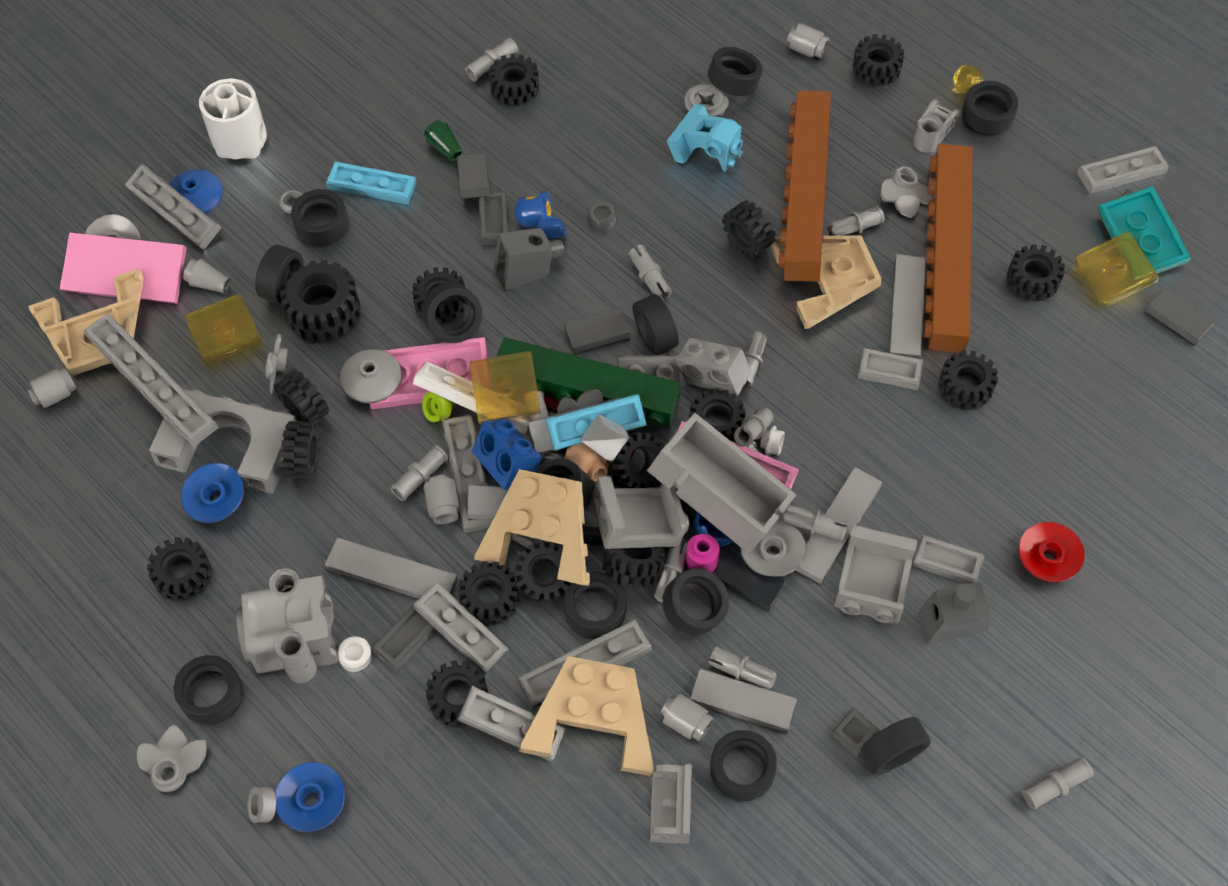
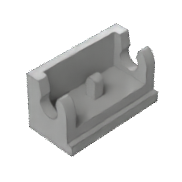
M692 764L657 765L656 771H653L650 842L689 844Z

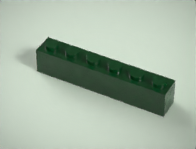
M507 337L503 338L492 365L494 383L506 389L516 388L528 393L541 391L544 396L554 398L559 402L563 397L577 401L581 394L593 389H598L602 393L604 401L639 394L646 424L653 428H671L681 398L680 382Z

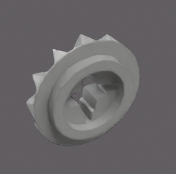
M708 83L698 84L690 88L684 100L685 109L689 111L694 104L710 101L711 106L708 104L704 106L708 116L722 117L724 111L728 109L729 102L726 93L717 89L713 84Z

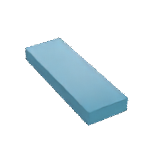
M334 162L326 181V186L328 190L408 205L416 186V177Z
M639 394L545 418L553 449L558 450L583 443L581 437L598 414L623 426L625 431L645 426L646 421Z

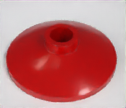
M1041 522L1035 524L1024 532L1019 542L1018 552L1023 566L1033 576L1043 581H1067L1080 571L1085 560V551L1080 538L1071 529L1059 523ZM1044 554L1052 555L1054 560L1046 558Z

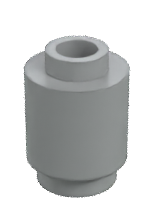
M800 23L798 27L793 26L791 28L787 42L790 43L791 50L811 58L815 56L821 58L826 50L829 38L824 36V32Z
M56 368L29 381L32 387L27 389V392L35 406L42 404L45 409L71 396L70 392L77 388L66 368L59 371Z
M445 475L431 477L424 485L429 516L433 518L435 524L439 525L456 521L460 505L455 481Z
M679 694L676 698L670 696L661 710V714L665 716L663 719L665 725L689 740L694 738L699 742L705 737L714 720L713 717L708 715V710L682 694Z

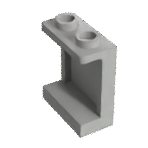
M598 477L592 492L591 501L605 549L679 546L684 534L688 531L689 520L687 514L683 513L680 504L681 498L675 494L678 489L675 486L669 489L663 483L659 488L614 489L611 477Z
M853 525L834 607L850 615L863 614L871 616L882 623H899L904 608L903 603L912 559L918 540Z

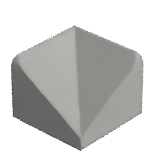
M600 414L595 417L581 437V441L610 462L615 459L629 439L623 426Z

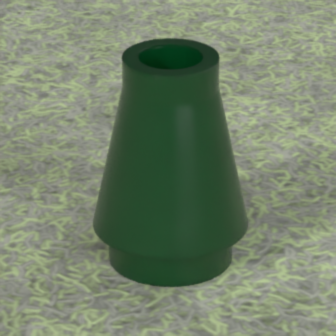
M437 120L426 128L424 132L426 142L448 157L451 162L458 160L457 156L463 155L464 150L460 147L447 123Z

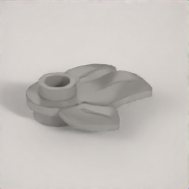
M901 166L893 170L890 179L883 181L880 188L882 200L885 202H895L896 209L902 215L909 218L914 217L918 212L920 203L928 205L929 200H933L932 195H928L927 186L918 182L917 173L908 166Z
M281 334L276 335L274 350L269 349L266 360L265 377L270 380V394H273L276 372L284 373L288 349L280 348Z
M171 725L161 736L156 746L146 743L139 744L136 760L140 769L150 774L151 782L156 789L162 792H171L183 784L187 774L197 770L202 765L207 752V744L205 740H196L188 743L184 733L176 725ZM168 771L175 772L170 780H164V775Z

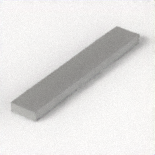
M108 313L83 330L86 337L192 447H195L218 429L216 422Z

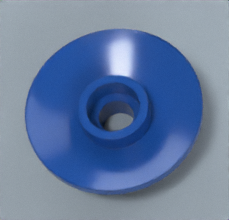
M204 170L183 172L169 183L171 187L205 214L219 204L223 194L220 180L214 174Z
M222 463L207 464L198 468L187 478L183 485L181 503L184 510L191 518L202 523H214L227 518L238 508L244 494L242 478L238 476L235 469ZM216 494H220V496L216 500L212 501L213 497Z
M308 762L293 767L281 778L275 791L277 814L287 826L297 831L313 832L325 828L338 817L344 806L345 787L341 777L333 768L318 762ZM310 796L318 797L315 805L309 806L306 804Z

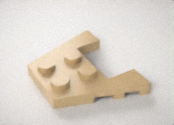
M861 235L824 236L822 240L820 282H818L823 295L797 302V311L805 329L811 328L881 286V276ZM774 236L776 239L770 245L777 264H779V250L785 251V246H780V236Z
M139 268L113 277L117 303L62 321L60 305L54 297L29 305V310L49 338L67 370L73 376L111 363L83 332V330L107 313L134 339L144 276Z
M519 469L474 559L483 562L487 561V563L492 564L495 561L499 562V565H505L512 533L563 544V551L557 579L589 586L590 575L586 573L585 557L588 556L587 544H584L582 529V524H585L582 482Z
M568 656L521 742L519 752L550 757L556 723L625 736L620 771L651 776L654 766L635 669Z

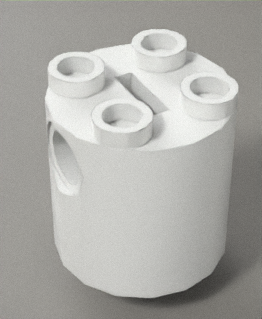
M233 78L222 79L210 84L203 90L199 98V108L216 154L220 158H256L260 154V149L264 146L267 134L255 91L251 85L243 80Z

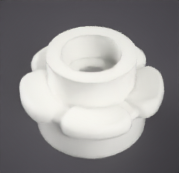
M773 426L770 431L766 430L762 436L760 447L765 449L767 456H770V454H780L785 432L777 430L776 426Z

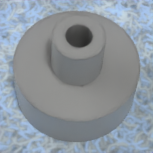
M254 787L251 789L248 796L247 809L249 818L253 823L272 821L276 811V797L271 787Z

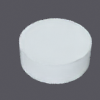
M353 636L341 642L337 650V656L344 669L358 672L370 664L372 651L365 639Z

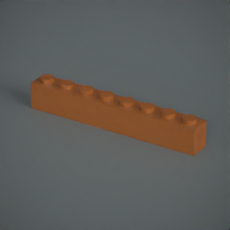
M797 91V101L791 102L790 119H795V122L789 123V139L794 140L793 143H788L787 160H792V163H786V181H790V185H784V202H789L788 206H783L782 224H787V228H781L780 246H785V251L779 250L778 264L779 268L784 269V281L820 282L831 91Z
M938 144L936 155H931L929 160V172H933V177L929 179L928 195H933V200H929L927 217L932 218V223H928L926 240L931 241V247L927 248L926 264H930L931 268L930 271L927 270L925 278V288L930 289V295H926L924 313H929V320H925L923 337L928 338V350L960 353V351L966 350L970 338L973 147Z

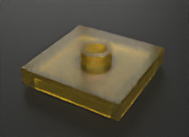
M1129 231L1075 257L1077 266L1104 308L1159 281L1158 274Z
M241 293L184 315L205 366L263 344Z
M531 351L469 362L479 424H483V421L512 419L541 413Z

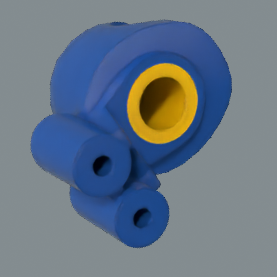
M547 191L541 192L538 196H524L517 201L515 216L521 226L525 228H540L545 233L547 239L567 236L566 226L563 225L562 219L551 217V199Z

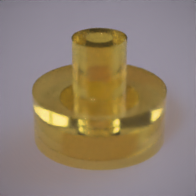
M962 65L956 70L953 77L954 87L962 93H968L969 89L976 83L983 82L981 70L971 65Z

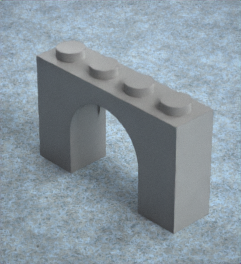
M183 389L216 422L218 429L237 427L251 435L249 447L237 472L238 476L242 478L244 488L274 494L283 469L281 467L283 459L281 457V451H283L281 444L282 440H284L283 433L286 431L285 426L288 424V421H296L295 416L284 410L272 411L264 409L255 403L243 404L235 402L226 396L214 397L196 389H191L190 391ZM164 418L151 444L149 453L156 466L186 473L199 443L192 447Z

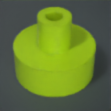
M427 392L422 400L424 415L431 422L448 419L451 409L455 407L454 402L433 392Z

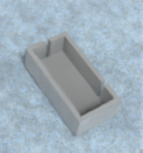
M696 413L691 416L661 450L647 470L669 489L675 486L678 489L675 493L748 553L767 534L796 496L788 487Z

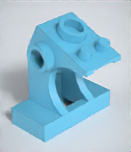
M694 104L667 140L675 162L685 163L695 148H704L710 157L719 160L723 172H726L730 166L734 167L736 157L740 158L743 154V151L740 150L743 144V140L740 139L741 126L732 119L708 116L705 106L701 104Z

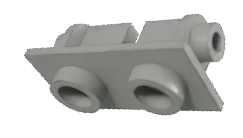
M672 352L645 357V355L627 356V354H624V357L618 358V367L680 382V369L675 361L678 355H673Z

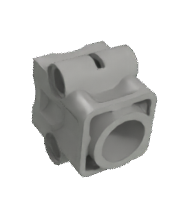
M282 568L271 575L269 579L270 588L242 592V607L237 609L239 643L244 660L246 662L251 661L258 674L285 669L288 677L293 682L305 683L314 677L318 666L339 663L337 656L338 647L331 637V626L334 620L333 602L330 595L324 592L325 582L322 576L299 579L298 574L294 570Z

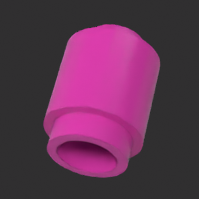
M698 534L689 540L686 549V567L688 570L693 568L705 569L713 573L717 569L720 548L714 537L707 534Z

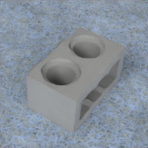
M695 338L688 339L675 360L686 384L711 390L718 388L720 392H723V389L728 390V394L734 393L737 396L752 373L741 348Z

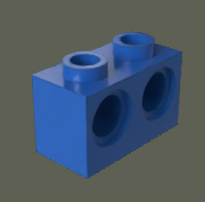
M509 419L483 421L472 449V453L504 490H509L519 469L535 472L542 459V456Z

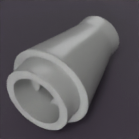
M191 259L183 275V279L189 282V286L214 290L223 294L227 291L231 281L230 277L222 274L202 259Z

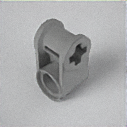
M932 100L917 123L913 139L914 147L924 153L936 150L938 144L953 129L960 112L956 109L951 111L939 105L937 100Z

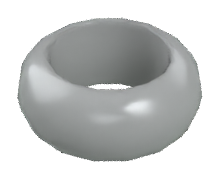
M296 190L285 192L279 199L280 208L285 213L291 214L292 206L286 205V202L291 199H297L302 193Z

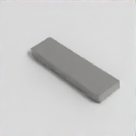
M144 164L138 167L124 185L203 250L222 228Z
M896 254L889 353L920 359L926 257Z
M472 414L442 420L464 533L488 529L493 520L467 519L469 485L487 486L483 464L472 453L477 439Z
M854 467L825 513L828 517L849 522L843 541L814 533L806 543L804 560L795 571L819 584L823 582L849 540L853 525L857 526L880 490L883 481Z
M338 537L324 564L328 571L417 599L422 597L436 582L452 595L458 581L456 574Z
M635 619L518 677V683L534 710L543 704L568 656L622 666L652 651V646Z

